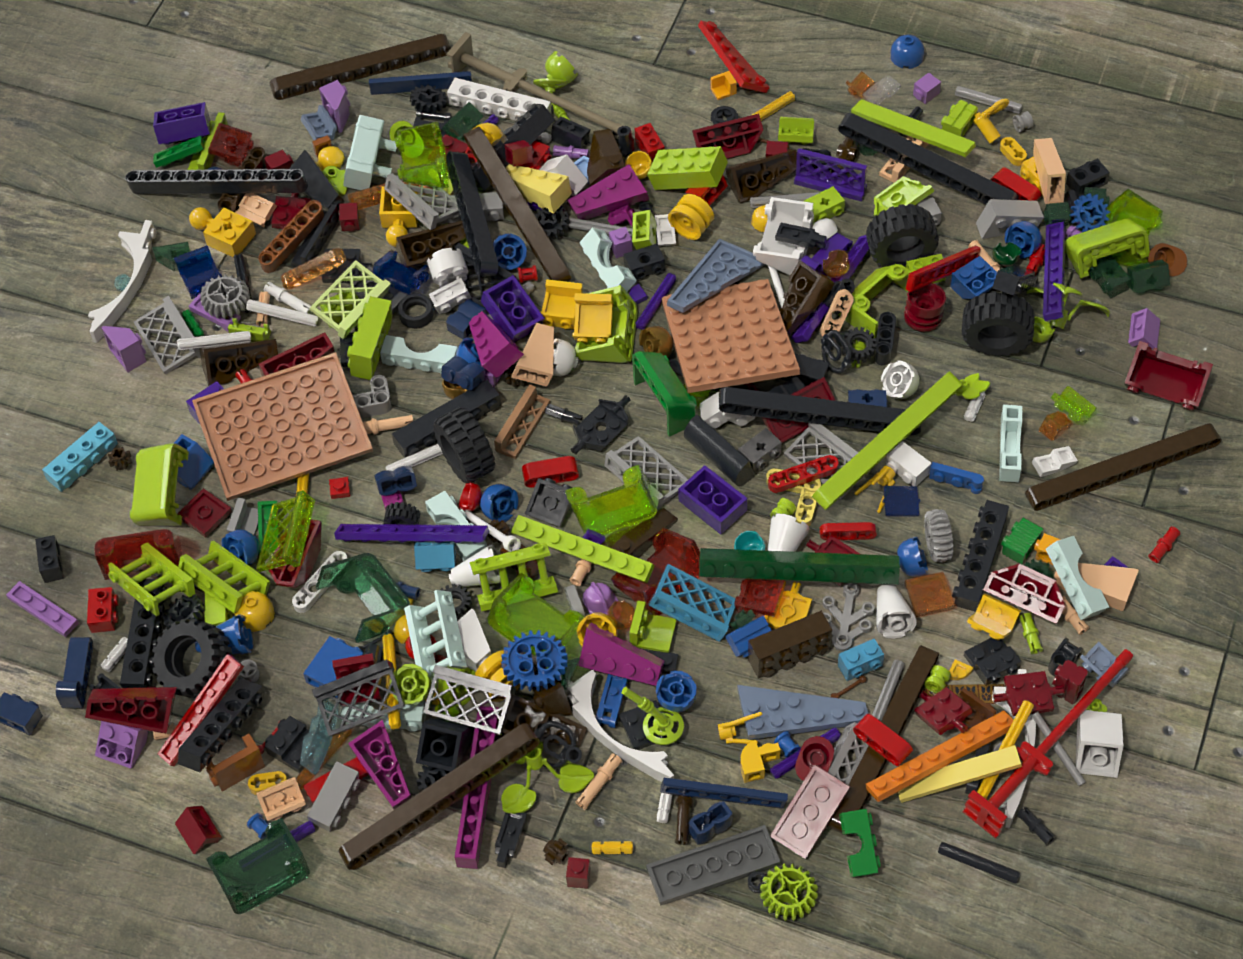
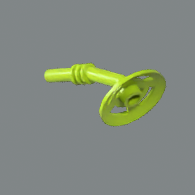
M544 78L534 80L533 84L553 94L555 89L567 86V81ZM551 103L554 114L558 119L564 117L570 120L562 107Z
M628 687L622 689L623 695L648 713L643 721V731L651 742L658 745H669L681 737L684 730V722L678 712L669 711L663 707L656 708L654 703L646 697L639 696ZM653 716L655 718L653 726L648 728V722ZM674 722H678L679 727L674 734L671 730L673 729ZM656 733L660 736H667V738H658L653 734Z

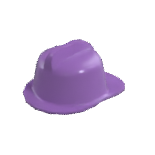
M592 582L591 586L583 594L582 600L590 614L602 612L609 615L614 622L617 621L622 609L617 597L606 584Z

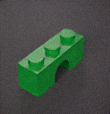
M867 809L840 813L843 835L855 834L860 838L862 844L857 854L847 856L850 877L878 873V868H881L879 856H875L874 847H877L875 834H871L870 826L873 825L871 813H867Z

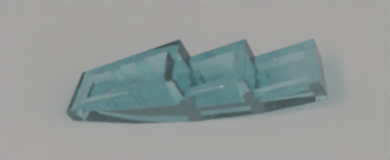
M329 700L323 701L325 709L332 712L334 704ZM319 705L317 715L311 719L310 732L304 736L300 764L314 775L319 772L332 737L328 736ZM336 716L333 717L330 723L332 730H335L336 727Z

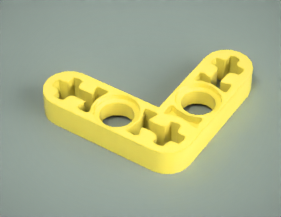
M773 468V469H770V470L767 472V474H766V483H767V485H768V478H769V476L772 475L773 473L782 471L781 469H774V468ZM797 474L789 476L790 479L797 480L800 478ZM820 479L806 483L804 487L800 485L785 490L801 494L795 513V518H797L795 522L801 524L803 521L808 526L811 525L817 502L812 498V495L821 487ZM811 499L813 504L805 505L803 500ZM804 511H806L807 516L805 520H801Z

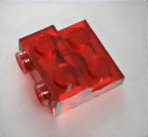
M219 123L208 148V153L225 158V163L240 167L248 155L247 151L253 148L252 133Z
M743 579L740 586V595L736 597L734 604L738 614L752 617L763 614L775 617L786 581Z

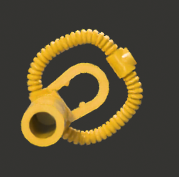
M1001 99L984 112H978L975 115L976 118L973 122L989 144L1001 136L989 117L1006 108L1009 104L1008 99Z

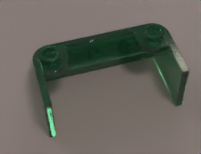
M363 553L322 566L315 587L317 590L334 585L339 592L344 594L356 592L373 616L361 621L355 638L356 643L384 634L405 614L404 608L410 605V601L379 560L370 553Z

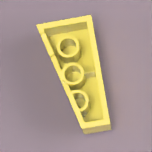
M511 164L506 167L507 172L526 201L529 203L535 202L542 209L546 207L553 214L572 194L568 176L529 167H513Z

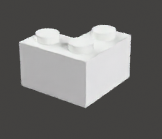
M567 154L548 160L540 168V170L568 176L572 191L570 196L577 195L588 182L587 178Z
M719 392L700 403L701 418L714 429L728 420L742 427L755 419V416L721 412L719 410Z

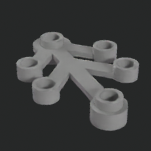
M846 583L843 587V595L845 597L843 614L834 604L835 600L832 596H825L823 598V607L828 609L841 625L839 631L831 622V615L823 613L829 619L828 623L832 628V644L839 651H846L851 647L854 638L871 630V622L868 619H863L860 621L859 627L848 632L849 626L865 616L872 615L874 612V605L871 602H865L862 605V609L851 615L853 600L859 595V586L856 583ZM826 601H831L832 603H831V604H826L825 602H826ZM866 607H870L871 610L868 611V610H865V608H866ZM863 624H866V625H868L869 627L864 628V627H862V625H863Z

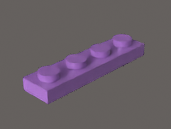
M20 581L6 594L10 601L65 638L79 624L76 618Z

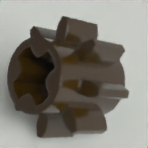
M517 364L511 365L508 371H504L506 383H510L513 387L523 386V380L512 378V373Z
M124 447L113 448L111 454H108L110 467L115 466L116 471L126 470L128 465L132 464L131 453L129 450L125 452Z
M494 519L488 523L506 536L510 532L509 526L503 520L499 522V520L496 521ZM488 533L487 536L493 543L500 542L502 544L501 541Z
M561 838L558 841L554 839L548 841L543 849V852L546 853L544 855L546 857L545 860L551 865L555 862L562 864L569 855L567 850L568 844Z

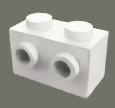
M902 441L887 454L886 466L891 467L895 473L902 477L904 482L916 487L930 474L931 462Z

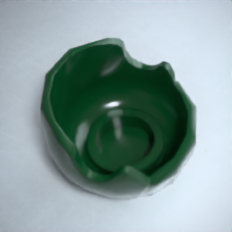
M1011 242L1005 246H1001V243H999L992 250L995 262L1005 267L1015 265L1022 255V250Z

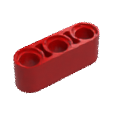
M1006 167L1001 168L990 179L1017 193L1019 200L1038 201L1042 197L1039 188Z
M573 456L529 462L522 466L524 484L529 488L536 486L538 478L542 480L549 478L556 481L555 484L573 481L579 477L576 458Z
M866 714L853 728L855 735L895 766H900L913 752L911 745L871 714Z

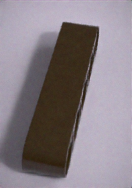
M262 147L252 148L239 169H266L264 160L266 157L265 150ZM223 193L217 203L219 212L223 208L232 212L238 210L240 207L238 205L246 193Z

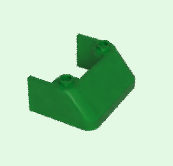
M638 351L632 354L634 384L636 386L646 381L666 411L667 435L670 437L685 430L687 424L695 416V406H697L695 398L689 395L670 367L667 356H663L661 353Z

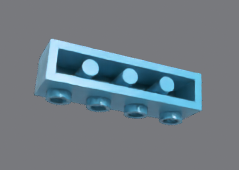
M98 422L42 469L46 480L62 492L70 487L76 479L84 475L90 467L98 463L109 451L115 448L118 444L116 437L112 431Z

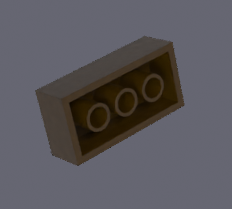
M821 610L748 640V661L758 679L769 677L776 671L789 669L793 664L806 662L815 655H822L831 649L832 628Z

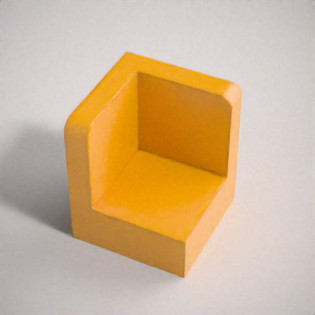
M730 71L711 77V90L717 100H721L736 94L737 82Z

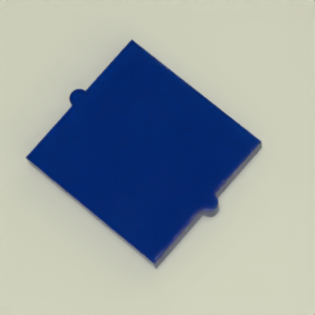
M883 486L884 499L882 502L885 506V516L920 515V499H918L917 486Z

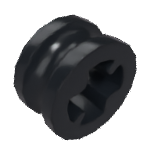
M760 871L752 872L748 877L749 889L754 893H761L760 886L766 884L763 882V878L766 875ZM757 878L760 879L759 885L755 886L752 881H756Z

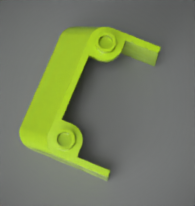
M900 264L876 269L852 293L854 300L845 321L853 327H858V330L861 327L864 328L863 331L870 330L869 334L873 333L874 338L877 339L878 322L866 314L870 309V301L892 281L908 292L906 285L911 271Z

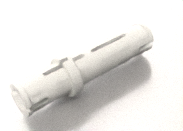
M270 281L267 282L268 285L264 286V292L267 291L278 302H284L299 312L312 314V311H310L311 306L288 293L287 289L280 288Z

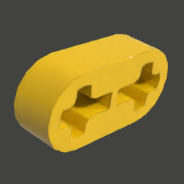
M1005 137L1001 140L1000 151L1013 165L1021 166L1022 162L1026 161V151L1011 137Z
M281 771L255 774L249 778L248 787L250 792L256 795L257 792L276 785L277 779L280 778L281 783L286 781L287 777ZM260 781L259 788H255L256 782Z

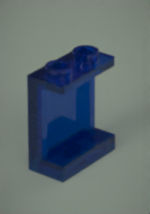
M208 245L174 258L177 270L191 299L196 298L202 292V287L206 285V282H211V278L217 279L218 275L222 277L211 256Z
M391 249L374 263L373 274L382 281L385 279L391 283L390 287L410 295L423 283L427 282L429 266L424 265L420 270H415L411 267L406 268L403 264L396 261L398 252Z

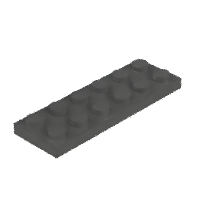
M763 825L647 864L646 869L661 906L744 878L752 872H761L779 866L780 859L768 830Z

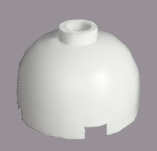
M555 338L553 376H565L570 373L572 368H576L578 357H575V349L569 342Z
M903 361L890 363L884 369L881 377L884 386L882 389L886 390L888 396L896 399L910 397L919 386L920 378L917 370L911 364Z

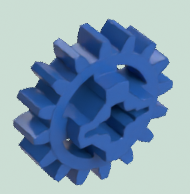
M1087 194L1086 196H1080L1079 200L1074 201L1076 206L1070 208L1074 211L1070 216L1074 217L1072 223H1077L1076 229L1082 228V232H1086L1087 230L1106 225L1104 222L1109 221L1106 214H1109L1110 211L1105 209L1108 204L1103 205V198L1098 200L1097 194L1093 196Z

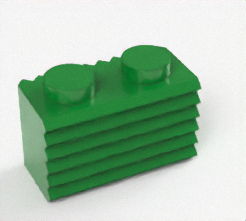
M1024 517L1020 522L1016 521L1011 529L1012 533L1010 536L1006 535L1001 543L1003 546L1002 554L1017 563L1023 564L1034 549L1037 540L1041 539L1044 528Z

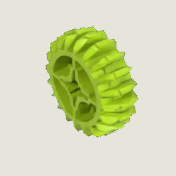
M784 863L782 869L775 866L774 872L769 870L767 873L768 877L763 878V882L766 884L760 886L762 891L760 898L764 900L763 906L769 907V914L776 911V918L783 915V919L786 921L788 916H791V919L794 921L796 920V915L803 918L804 912L809 914L811 912L810 907H815V900L818 898V893L816 892L818 886L814 884L815 878L809 877V870L803 873L802 866L795 869V865L792 863L791 867L787 868V865ZM780 882V889L777 890V893L772 894V888L776 883ZM806 890L805 898L798 902V895L801 894V891Z

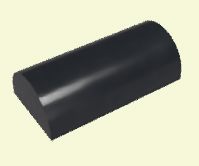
M696 414L690 420L684 430V438L735 485L743 486L755 477L750 462L700 416Z

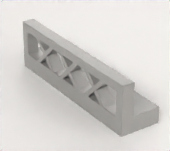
M856 722L845 727L834 747V756L828 771L830 775L846 785H849L868 747L865 742L863 745H858L856 735L853 731L857 724ZM854 749L856 759L853 762H849L847 753L849 750ZM845 766L847 776L840 779L838 770L840 767Z

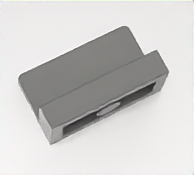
M237 498L227 533L241 529L247 530L255 536L258 528V509L247 507L245 499Z

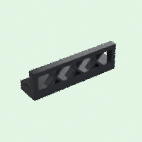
M332 204L328 211L323 210V220L303 241L291 261L292 267L309 271L311 262L315 261L339 221L336 205Z

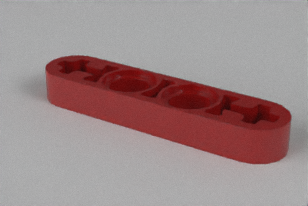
M826 455L773 473L768 478V488L774 493H779L832 475L838 470V459L833 455ZM815 468L817 473L809 474L807 469ZM791 474H797L800 478L797 480H792L789 478V476Z

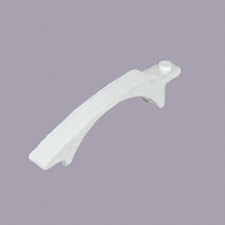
M145 220L140 234L119 232L118 236L121 239L122 247L134 259L133 274L128 285L117 298L107 305L89 312L88 317L94 319L91 324L90 334L95 343L104 336L101 327L113 326L143 283L152 263L150 254L151 243L157 234L152 221Z
M1018 669L1017 674L1026 673V669ZM994 687L993 694L1005 693L1006 687ZM1007 701L996 702L997 705L1001 706L1012 716L1011 708ZM1030 714L1022 729L1025 741L1034 747L1036 722L1031 717L1033 714ZM1028 776L999 807L1005 808V815L1008 816L1005 821V828H1010L1017 813Z
M593 670L574 683L566 674H561V680L557 681L563 686L568 702L572 705L573 716L583 726L587 727V730L598 741L621 759L661 782L664 777L674 779L673 773L667 768L668 762L665 759L668 758V755L664 751L645 752L628 748L612 739L601 728L592 709V697L597 684L596 673Z

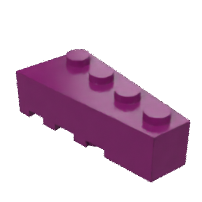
M483 311L474 316L469 322L481 365L496 378L524 355L516 344L511 341L510 337L505 334L503 329Z
M383 720L348 743L352 752L393 810L412 798Z

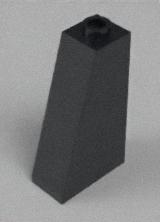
M304 150L290 167V169H300L304 173L308 188L302 193L312 200L319 201L327 211L332 204L336 205L339 211V204H343L345 201L314 158Z

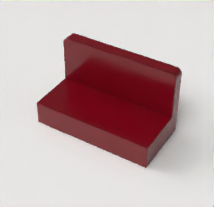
M202 805L186 807L175 822L177 829L193 854H198L205 844L218 843L222 838Z

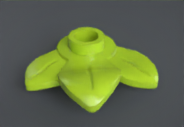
M335 166L326 167L323 170L324 174L338 193L345 195L347 187L343 186L345 170H339Z
M979 373L969 375L965 379L960 380L963 386L955 395L963 396L965 399H975L980 396V393L988 389L990 382L979 380Z

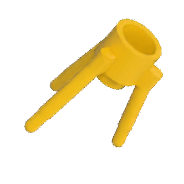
M883 466L879 472L854 494L858 495L870 484L874 485L877 482L882 486L888 485L877 510L880 513L891 487L895 483L893 480L896 476L895 471L889 466Z
M762 712L718 724L720 740L726 739V744H749L755 741L733 738V736H736L735 727L745 724V721L762 716Z

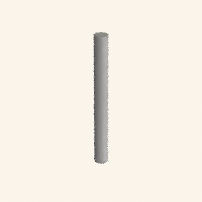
M1039 712L1031 716L1044 736L1047 737L1052 731ZM1057 741L1052 748L1078 786L1082 785L1086 781Z

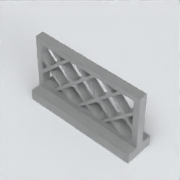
M417 167L397 176L393 173L387 175L384 189L430 230L435 229L437 223L460 214L456 200L420 168ZM417 174L421 179L413 178L412 176ZM411 183L421 184V187L413 186ZM423 185L431 186L433 189L424 188ZM422 193L432 194V197L424 196ZM435 195L442 196L444 199L435 198ZM434 203L442 204L444 207L434 206ZM446 206H453L456 209L446 208Z
M169 296L162 299L164 301L163 304L133 321L165 375L195 356L201 358L199 348L189 349L190 352L188 354L179 356L181 350L178 349L176 343H172L174 336L184 339L193 338L194 335ZM166 311L164 319L157 318L160 312ZM146 321H151L148 328L140 326ZM155 322L162 323L160 330L153 329ZM166 324H174L172 331L164 330ZM151 333L158 334L156 341L149 340ZM162 335H170L167 342L160 341ZM158 346H166L163 353H156ZM170 347L177 348L175 355L168 354ZM166 358L173 359L170 365L164 366Z
M809 423V427L784 452V456L794 464L800 465L806 463L807 460H815L826 455H833L836 458H842L845 465L858 452L823 425ZM810 434L815 438L816 443L804 444V439ZM818 447L829 448L830 454L819 455ZM816 448V455L805 456V449ZM795 449H802L803 457H794L791 453ZM844 465L838 466V470H840ZM809 468L807 469V472L809 474H815L817 470L815 468ZM820 478L821 485L829 479ZM850 488V489H849L841 498H839V499H842L852 488Z
M639 436L615 452L610 450L606 453L604 466L655 511L662 509L665 502L677 495L678 489L688 480ZM639 444L643 451L632 450V447ZM621 454L630 455V460H623L619 456ZM632 455L643 456V461L632 460ZM645 457H654L656 462H646ZM632 466H643V472L635 471ZM645 467H655L656 473L645 472ZM659 468H666L669 474L658 473ZM645 477L656 478V483L647 482ZM658 478L669 479V484L658 483ZM672 479L680 480L682 484L672 485ZM658 489H668L669 493L663 496Z

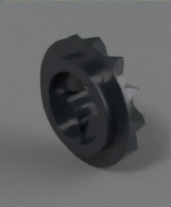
M720 106L711 112L713 125L738 119L737 111L729 106ZM723 114H724L725 118H727V120H723V118H722V115H723Z

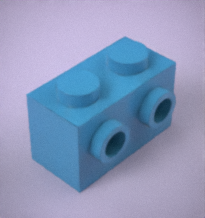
M435 541L415 543L416 569H421L422 572H429L432 569L438 568L441 571H449L455 567V542L444 541L437 543Z
M874 638L838 655V667L846 681H849L883 666L884 653Z

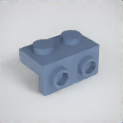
M323 105L318 106L316 113L303 114L301 116V121L313 140L327 135L330 140H334L337 125L333 122L329 112Z
M1100 642L1085 656L1083 654L1080 656L1084 661L1082 665L1090 673L1094 670L1098 674L1097 680L1116 659ZM1126 666L1122 668L1109 685L1113 688L1129 669Z

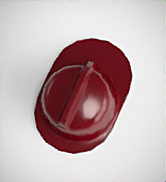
M814 736L807 739L802 745L795 765L796 774L802 781L806 779L814 765L828 773L834 756V749L829 740L824 737Z

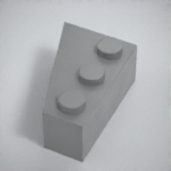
M990 199L978 218L976 225L981 239L1005 235L1007 228L1021 221L1033 223L1038 227L1044 216L1038 201Z

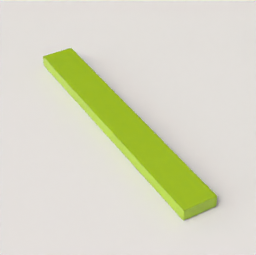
M862 99L851 109V113L965 158L976 147L974 141Z

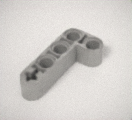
M376 375L371 378V392L352 395L361 418L386 414L391 410L392 405L388 384L383 375Z

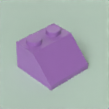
M336 80L320 87L319 90L324 108L329 112L333 122L336 123L337 131L341 133L350 115V102L346 97L348 95L346 87Z
M101 327L110 351L127 373L147 362L144 356L146 351L141 345L142 340L137 333L134 334L130 328Z

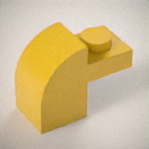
M755 740L744 747L740 762L744 783L764 779L765 768L763 763L780 759L778 743H766L758 747Z

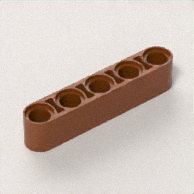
M312 200L308 202L260 253L258 259L264 272H274L323 220L324 212L319 201Z

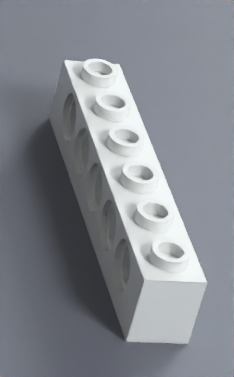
M454 78L447 91L448 103L453 106L485 114H495L501 118L514 121L524 115L528 107L534 103L544 104L551 114L550 101Z

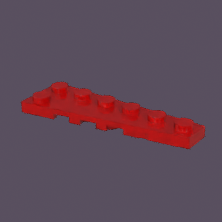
M701 20L698 27L740 87L767 93L770 87L767 85L766 79L752 68L717 28L714 22Z

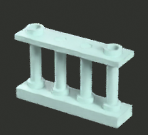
M435 590L436 601L426 607L409 605L404 608L415 664L422 667L428 673L431 683L434 677L433 670L435 665L463 669L467 667L451 592ZM438 609L440 620L428 626L426 615ZM442 628L444 639L432 645L430 634ZM446 647L448 658L435 663L434 653Z

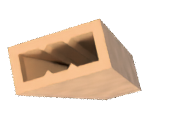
M1052 138L1034 139L1033 156L1045 205L1064 203L1066 172Z
M536 323L522 352L524 355L518 360L512 373V378L547 387L553 376L554 327Z
M1078 563V570L1083 580L1091 587L1101 589L1109 607L1124 611L1139 570ZM1056 571L1054 579H1057L1056 582L1059 589L1065 590Z

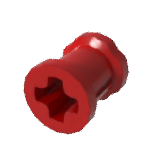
M533 265L531 268H518L520 284L523 281H538L536 265Z

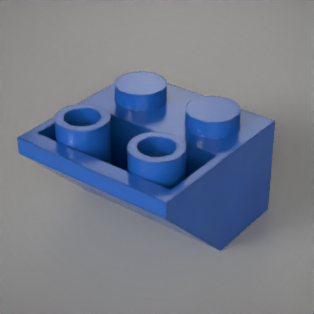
M979 256L952 273L950 287L963 299L979 297L981 294L992 289L997 271Z
M181 434L174 443L188 450L189 455L188 460L181 461L183 467H178L177 482L192 490L213 467L214 462L197 442Z

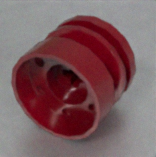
M930 283L912 292L908 291L904 311V320L908 326L918 331H931L941 324L946 301L943 289L934 283Z

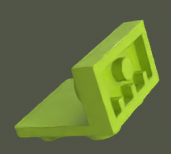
M637 601L629 632V642L638 648L668 653L676 626V619L649 614V610H646V602Z

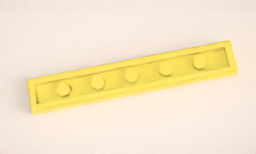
M1014 745L945 766L898 791L899 799L903 803L1022 767L1017 748Z

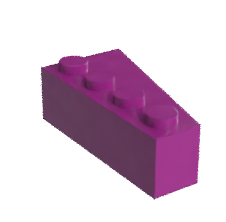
M628 164L572 197L568 202L577 219L588 220L600 216L602 213L612 212L627 204L632 206L640 201H648L649 197L642 183Z
M591 622L586 628L579 666L656 686L662 675L665 661L631 645L626 640L623 641L607 630H602Z

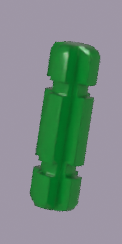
M189 309L181 313L194 337L204 336V332Z

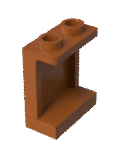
M249 733L242 737L246 748L217 765H214L211 761L209 766L205 767L214 787L219 786L222 792L265 767L259 748Z

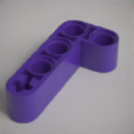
M836 232L827 241L825 248H821L812 258L805 255L801 261L827 276L850 251L853 241Z

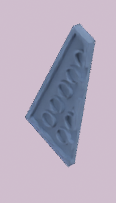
M737 685L743 717L762 712V716L744 722L748 740L779 736L785 731H788L790 734L846 727L854 722L858 723L868 714L865 702Z

